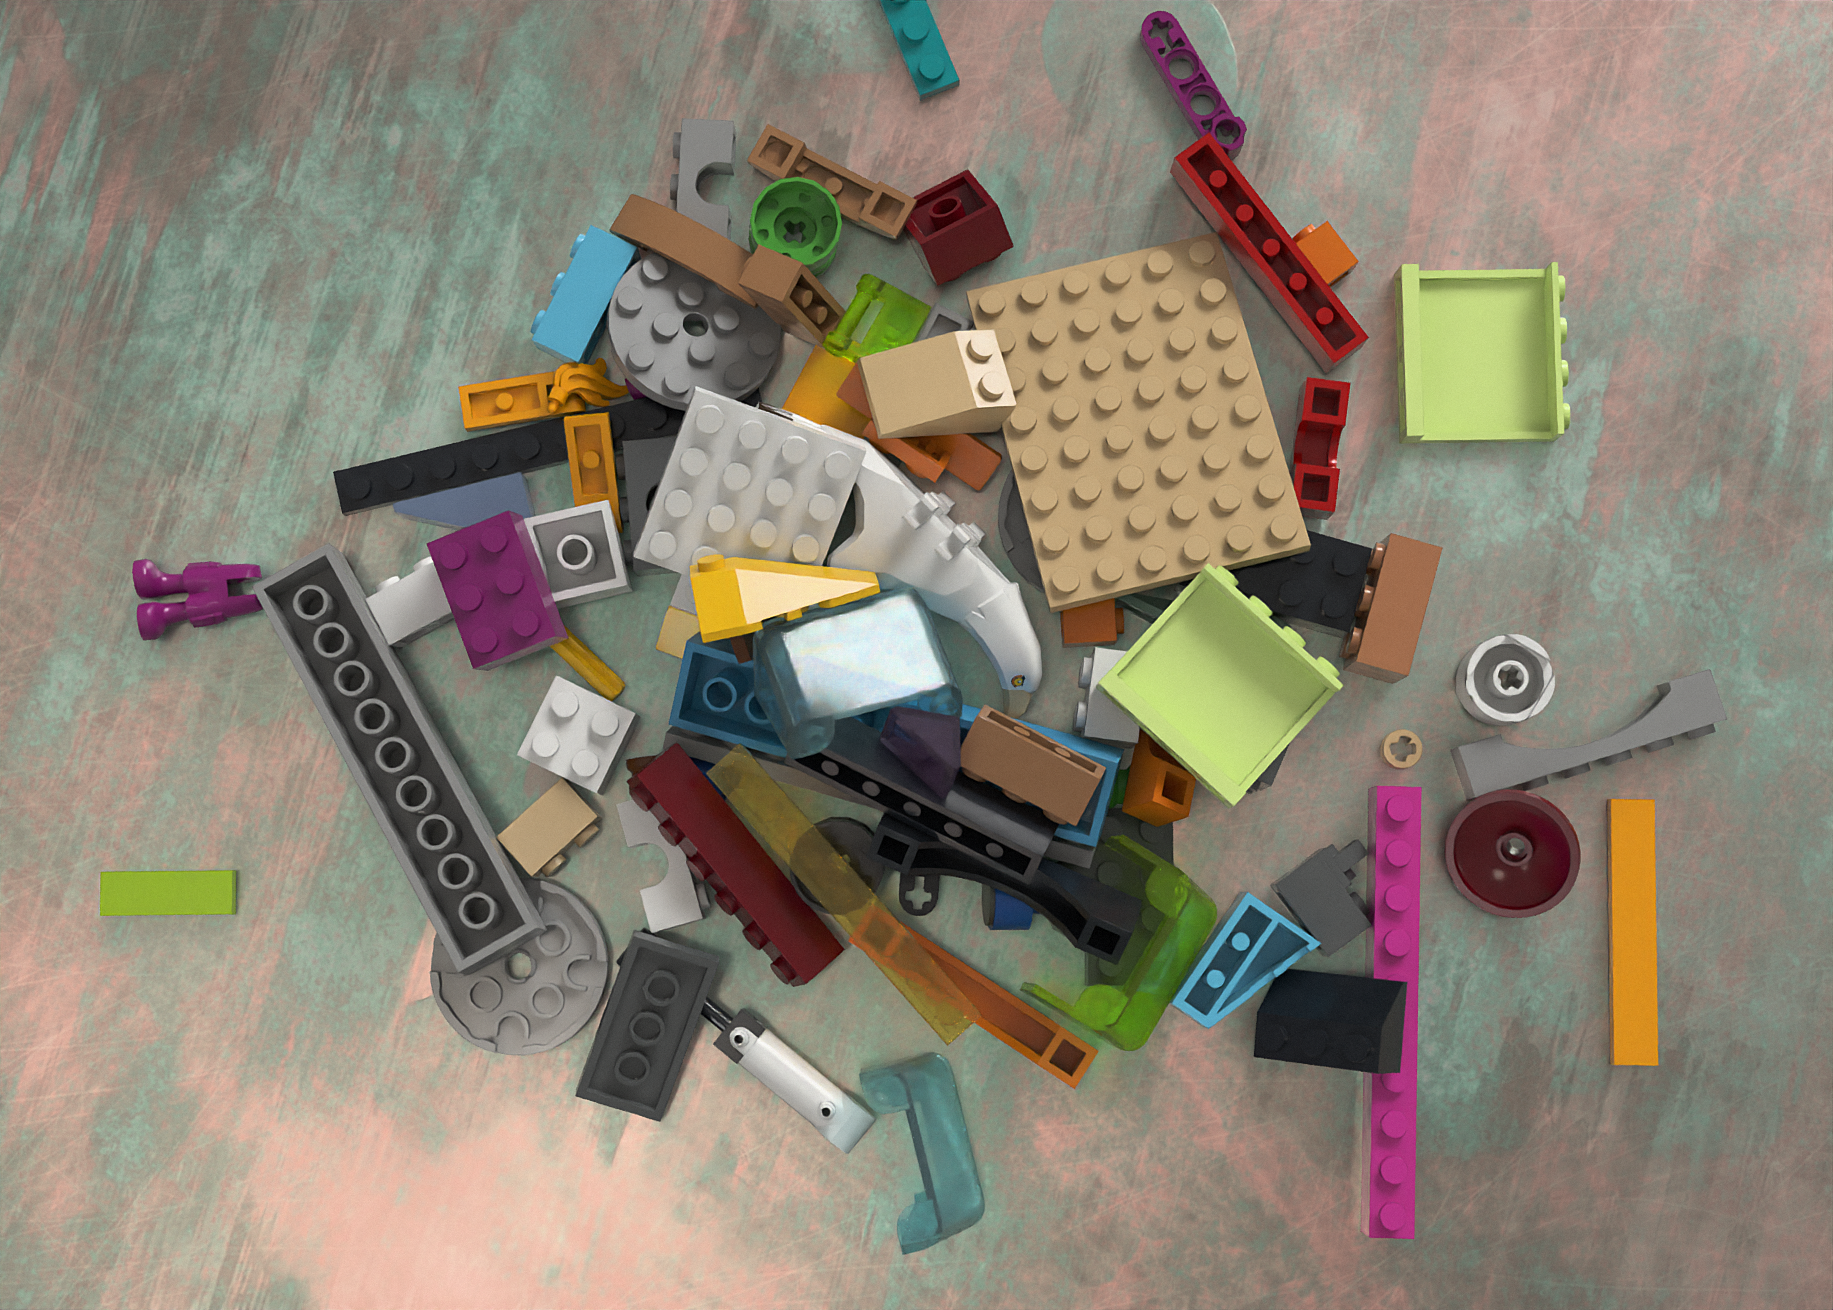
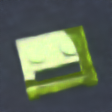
M867 273L863 274L856 284V295L835 331H830L827 334L822 346L830 354L836 357H845L856 363L861 357L911 344L927 319L932 307L876 276ZM879 300L884 304L862 343L860 344L850 339L871 301Z

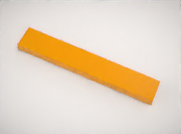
M1607 799L1610 1064L1658 1066L1655 799Z

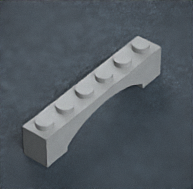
M1708 669L1657 685L1659 695L1638 717L1616 732L1588 744L1568 748L1536 749L1504 743L1501 734L1451 749L1450 752L1466 800L1479 797L1488 792L1505 790V788L1521 784L1523 791L1549 784L1546 775L1563 771L1566 779L1591 771L1588 762L1604 758L1608 766L1631 759L1633 757L1630 749L1646 745L1648 753L1674 745L1672 736L1685 732L1688 733L1690 740L1716 732L1714 723L1727 720L1711 670Z

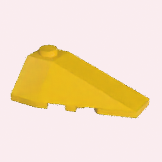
M721 554L702 557L697 560V565L689 566L690 580L703 643L762 630L761 621L774 616L785 618L787 621L801 618L802 613L806 612L810 605L816 603L821 608H833L880 593L876 574L870 571L740 557L724 559V556Z

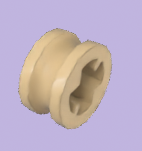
M1406 729L1396 730L1387 734L1380 745V756L1383 762L1396 770L1406 769L1415 765L1420 760L1423 752L1419 737ZM1400 737L1407 740L1405 746L1411 745L1412 754L1404 756L1402 762L1395 759L1397 753L1392 755L1390 753V745L1398 743Z

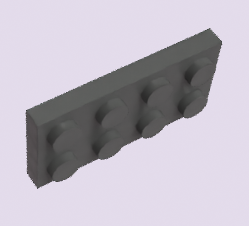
M633 930L576 1087L575 1096L660 1122L719 965V956Z

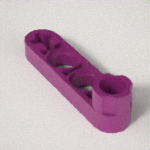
M1166 11L1150 13L1144 19L1141 26L1140 41L1197 139L1199 140L1210 132L1231 161L1239 155L1244 144V136L1247 131L1245 122L1239 116L1235 117L1177 19ZM1156 24L1160 29L1166 27L1169 29L1166 41L1171 51L1164 58L1160 56L1165 53L1166 49L1162 39L1159 36L1153 39L1150 37L1153 25ZM1177 44L1180 45V47L1173 49ZM1176 59H1185L1192 65L1193 73L1186 79H1178L1170 73V63ZM1197 95H1206L1213 100L1214 110L1208 115H1199L1192 110L1191 100ZM1210 125V127L1207 130L1203 128L1205 126ZM1217 128L1224 137L1232 135L1234 139L1231 144H1224L1217 139Z

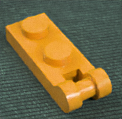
M554 371L458 386L464 428L467 432L586 412L585 401L577 393H572L568 395L564 406H558L553 414L549 413L548 389L553 388L552 379Z
M609 412L566 416L564 418V427L575 507L609 500L618 533H623L624 525L620 512V498Z

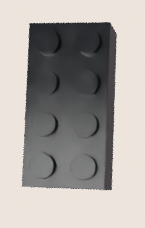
M1307 530L1311 543L1310 551L1229 570L1239 582L1236 588L1248 599L1251 596L1260 599L1272 611V616L1288 624L1343 638L1350 633L1373 548ZM1193 579L1176 583L1174 591L1181 593Z

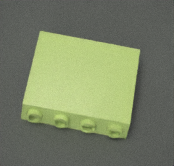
M1551 262L1546 269L1419 270V264H1401L1394 274L1399 444L1554 442L1564 434V429H1568L1570 425V407L1568 403H1563V387H1566L1568 384L1569 368L1567 361L1562 360L1561 344H1565L1567 338L1566 319L1560 318V302H1563L1565 298L1566 285L1564 276L1558 273V262Z
M1208 563L1115 666L1098 682L1096 688L1225 806L1232 808L1326 702L1344 685L1337 679L1340 675L1339 671L1329 661L1321 656L1315 660L1303 649L1306 642L1297 632L1288 626H1285L1282 630L1269 618L1272 615V611L1255 596H1251L1248 599L1236 588L1239 582L1228 570L1220 565L1215 569Z

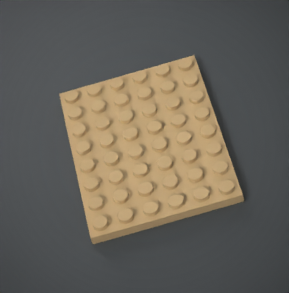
M1217 232L966 291L975 330L994 329L1017 404L1006 421L1001 422V429L1050 613L1191 580L1208 563L1215 569L1220 565L1229 571L1310 551L1311 543Z

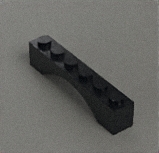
M885 813L878 824L866 858L905 875L932 874L953 876L976 881L998 889L1024 902L1042 914L1067 937L1075 948L1115 965H1118L1133 934L1143 903L1141 899L1045 858H1042L1030 884L1027 885Z

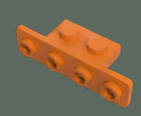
M857 362L837 391L838 398L871 419L862 432L864 436L869 438L871 445L878 451L885 454L891 453L905 462L907 469L920 478H928L935 483L943 470L946 469L979 491L1002 460V455L970 433L878 439Z

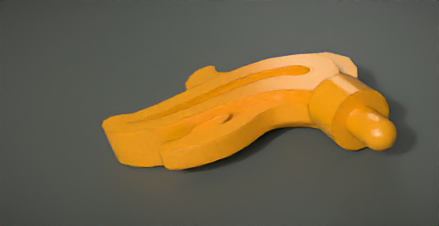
M597 358L594 365L569 362L560 365L554 371L552 379L553 388L547 398L550 401L548 412L553 414L558 406H564L568 395L572 393H577L590 405L607 407L610 405V402L607 400L620 398L629 391L626 385H617L603 377L607 369L603 358Z

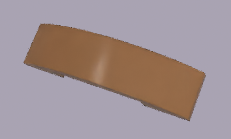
M767 124L747 159L748 164L774 181L792 177L816 181L830 191L839 205L842 218L896 240L918 203L916 199L881 181L876 184L807 149L805 142Z
M634 194L629 196L609 229L612 234L646 252L650 249L716 284L718 289L754 309L758 307V304L738 284L745 262L753 256L752 253L717 232L668 207Z

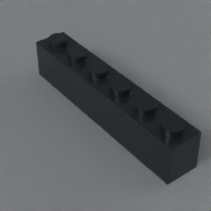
M818 700L814 702L796 730L784 763L1027 885L1030 884L1059 826V823L1047 818L1043 812L1025 803L1016 802L1007 797L1003 792L983 782L976 781L963 772Z

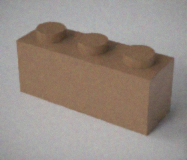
M758 245L753 256L745 262L738 284L781 326L784 332L825 350L828 349L847 312L802 262Z
M986 704L977 714L954 760V763L962 766V772L968 777L980 782L988 780L1002 787V792L1010 799L1019 803H1026L1028 801L1042 808L1043 814L1050 820L1063 825L1068 822L1074 826L1078 824L1106 769L1103 765Z

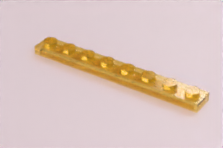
M739 743L706 773L947 1046L982 1016L977 1007L742 743Z

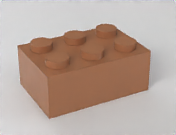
M1390 533L1380 543H1375L1365 574L1368 575L1366 585H1364L1360 593L1354 615L1357 617L1351 633L1344 636L1341 644L1339 657L1345 658L1343 670L1391 684L1409 676L1443 547Z

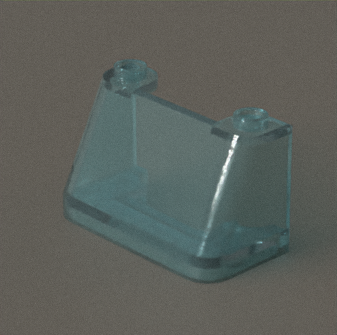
M899 588L833 608L819 607L810 609L802 613L801 618L791 621L776 617L765 621L762 624L763 629L754 633V695L792 760L816 754L829 746L835 734V720L917 700L919 712L927 721L935 723L962 717L963 698L928 606L915 589Z
M925 1052L861 1068L859 1077L867 1104L874 1111L882 1114L906 1111L925 1191L914 1193L915 1203L905 1207L898 1217L897 1234L902 1255L925 1250L976 1225L984 1214L985 1201L949 1061L943 1055L936 1052Z

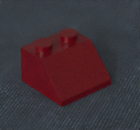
M968 169L912 197L918 203L903 230L922 266L937 286L958 279L964 272L983 262L995 260L1001 253L1014 247L997 203Z

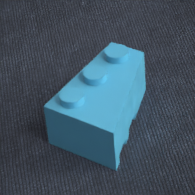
M1240 892L1166 1001L1201 1026L1209 1029L1252 997L1260 988L1275 977L1277 978L1293 963L1322 943L1249 892Z

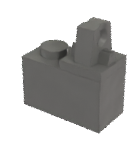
M1359 839L1352 841L1340 851L1333 844L1326 848L1318 849L1270 885L1302 930L1322 943L1316 948L1323 957L1331 956L1371 926V923L1365 917L1370 913L1367 905L1356 892H1352L1349 895L1345 890L1352 884L1350 881L1356 877L1351 867L1369 854Z

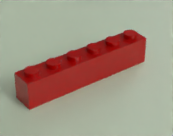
M1210 132L1174 157L1170 173L1326 374L1360 350L1369 338Z

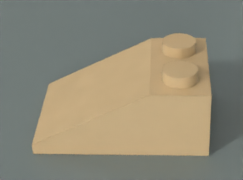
M994 329L953 331L864 356L857 361L878 439L998 432L1001 422L1006 421L1017 406Z

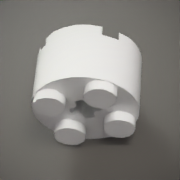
M1508 634L1492 637L1473 647L1462 659L1456 675V695L1468 713L1483 723L1493 726H1509L1527 720L1541 712L1553 695L1555 675H1553L1549 662L1551 660L1542 646L1526 636ZM1504 672L1509 674L1507 681L1512 685L1506 689L1500 686L1501 679L1498 677L1499 674Z

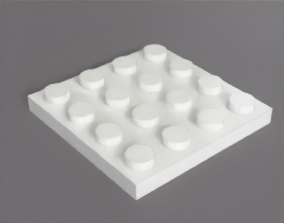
M695 386L635 547L634 557L690 576L689 566L697 565V560L702 557L715 554L723 555L724 559L740 557L822 566L867 452L866 448Z

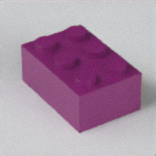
M508 510L427 543L473 669L489 671L569 639L522 515Z

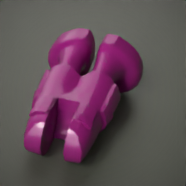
M149 559L135 560L133 563L134 587L137 595L142 600L157 599L172 594H189L185 602L141 603L137 606L138 629L141 638L145 641L158 639L163 635L167 627L184 620H189L194 628L217 625L228 621V618L263 610L256 594L231 597L228 595V585L262 580L260 565H222L220 562L214 561L188 563L183 570V574H168L160 571L155 563Z

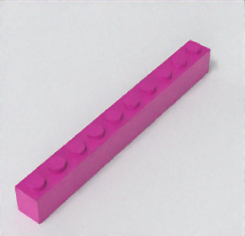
M1377 785L1368 788L1367 851L1369 854L1367 855L1366 905L1370 913L1366 915V918L1371 923V926L1366 929L1365 977L1407 982L1400 1073L1374 1074L1363 1072L1360 1232L1369 1238L1414 1239L1422 787Z

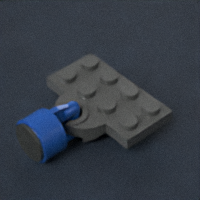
M1109 808L1090 869L1060 860L1056 864L1141 899L1143 903L1133 934L1118 965L1084 951L1085 985H1175L1173 822L1156 827L1122 812V808ZM982 884V914L984 924L988 926L989 930L1030 929L1032 915L1040 914L1039 912L998 889ZM1050 922V924L1053 927L1052 929L1056 930L1057 932L1065 936L1055 925H1053Z

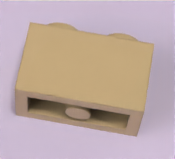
M562 777L496 838L531 877H539L542 873L549 877L567 861L563 854L575 843L581 848L599 832L596 824L602 817L571 782Z

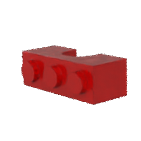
M1307 377L1300 386L1289 474L1302 517L1328 520L1335 513L1340 469L1337 468V453L1343 428L1346 426L1351 385L1349 382Z

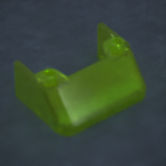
M1122 834L1110 836L1105 845L1151 872L1145 885L1146 897L1154 908L1165 914L1123 989L1119 992L1108 985H1091L1083 990L1074 1006L1034 983L1024 982L1019 990L1114 1048L1122 1051H1135L1144 1046L1213 928L1217 919V907L1213 899L1182 870Z

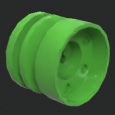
M801 177L779 179L764 188L753 204L748 238L750 252L754 254L757 246L762 245L802 262L816 278L822 276L835 260L842 227L839 205L830 191L816 181ZM787 232L793 236L800 232L802 234L801 243L795 239L788 243L786 241Z

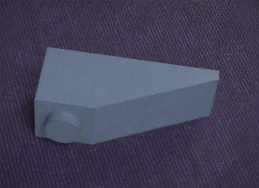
M521 472L393 503L394 512L403 519L457 531L508 510L522 515L523 519L536 516L528 481Z

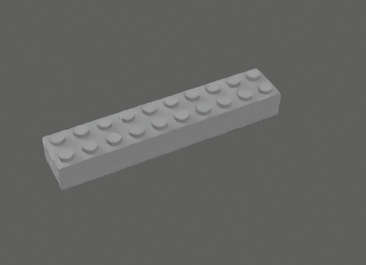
M328 543L253 585L252 588L458 973L471 975L546 932L547 929L499 840L496 838L492 827L393 646L388 645L365 600L367 597L343 553Z

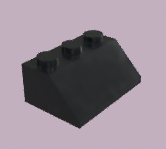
M1287 968L1285 972L1277 978L1275 977L1257 1012L1254 1057L1374 1074L1400 1073L1407 982Z

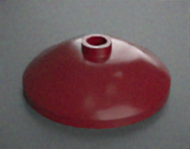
M1505 789L1480 795L1459 811L1447 833L1445 860L1452 881L1471 903L1486 912L1501 917L1527 918L1554 908L1569 894L1579 873L1581 850L1572 824L1554 804L1530 792ZM1513 838L1520 839L1525 847L1515 849L1511 846L1509 840Z

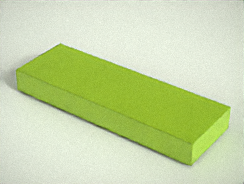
M236 870L100 872V916L236 915Z

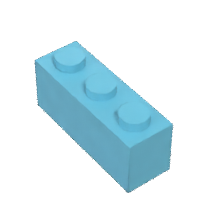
M590 225L586 235L580 234L576 238L570 252V257L573 260L567 272H560L556 277L550 295L554 297L547 311H539L531 327V333L534 334L532 341L536 347L566 363L588 364L606 329L608 308L618 282L634 264L642 259L636 246Z

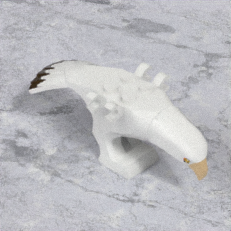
M758 402L755 408L866 448L867 452L852 488L855 500L856 526L853 534L828 556L827 567L875 572L880 590H894L928 609L958 622L980 644L997 671L1003 690V714L1018 719L1027 712L1032 695L1038 689L1042 677L1041 646L1024 605L1019 584L1015 582L1010 583L977 546L986 533L975 522L969 526L964 522L961 525H956L946 515L956 503L944 491L939 495L933 491L930 494L928 492L924 493L908 476L868 441L827 425H819L784 409ZM861 599L833 608H821L818 606V603L810 605L805 613L860 668L870 665L879 654L881 637L876 630L864 625L859 620Z

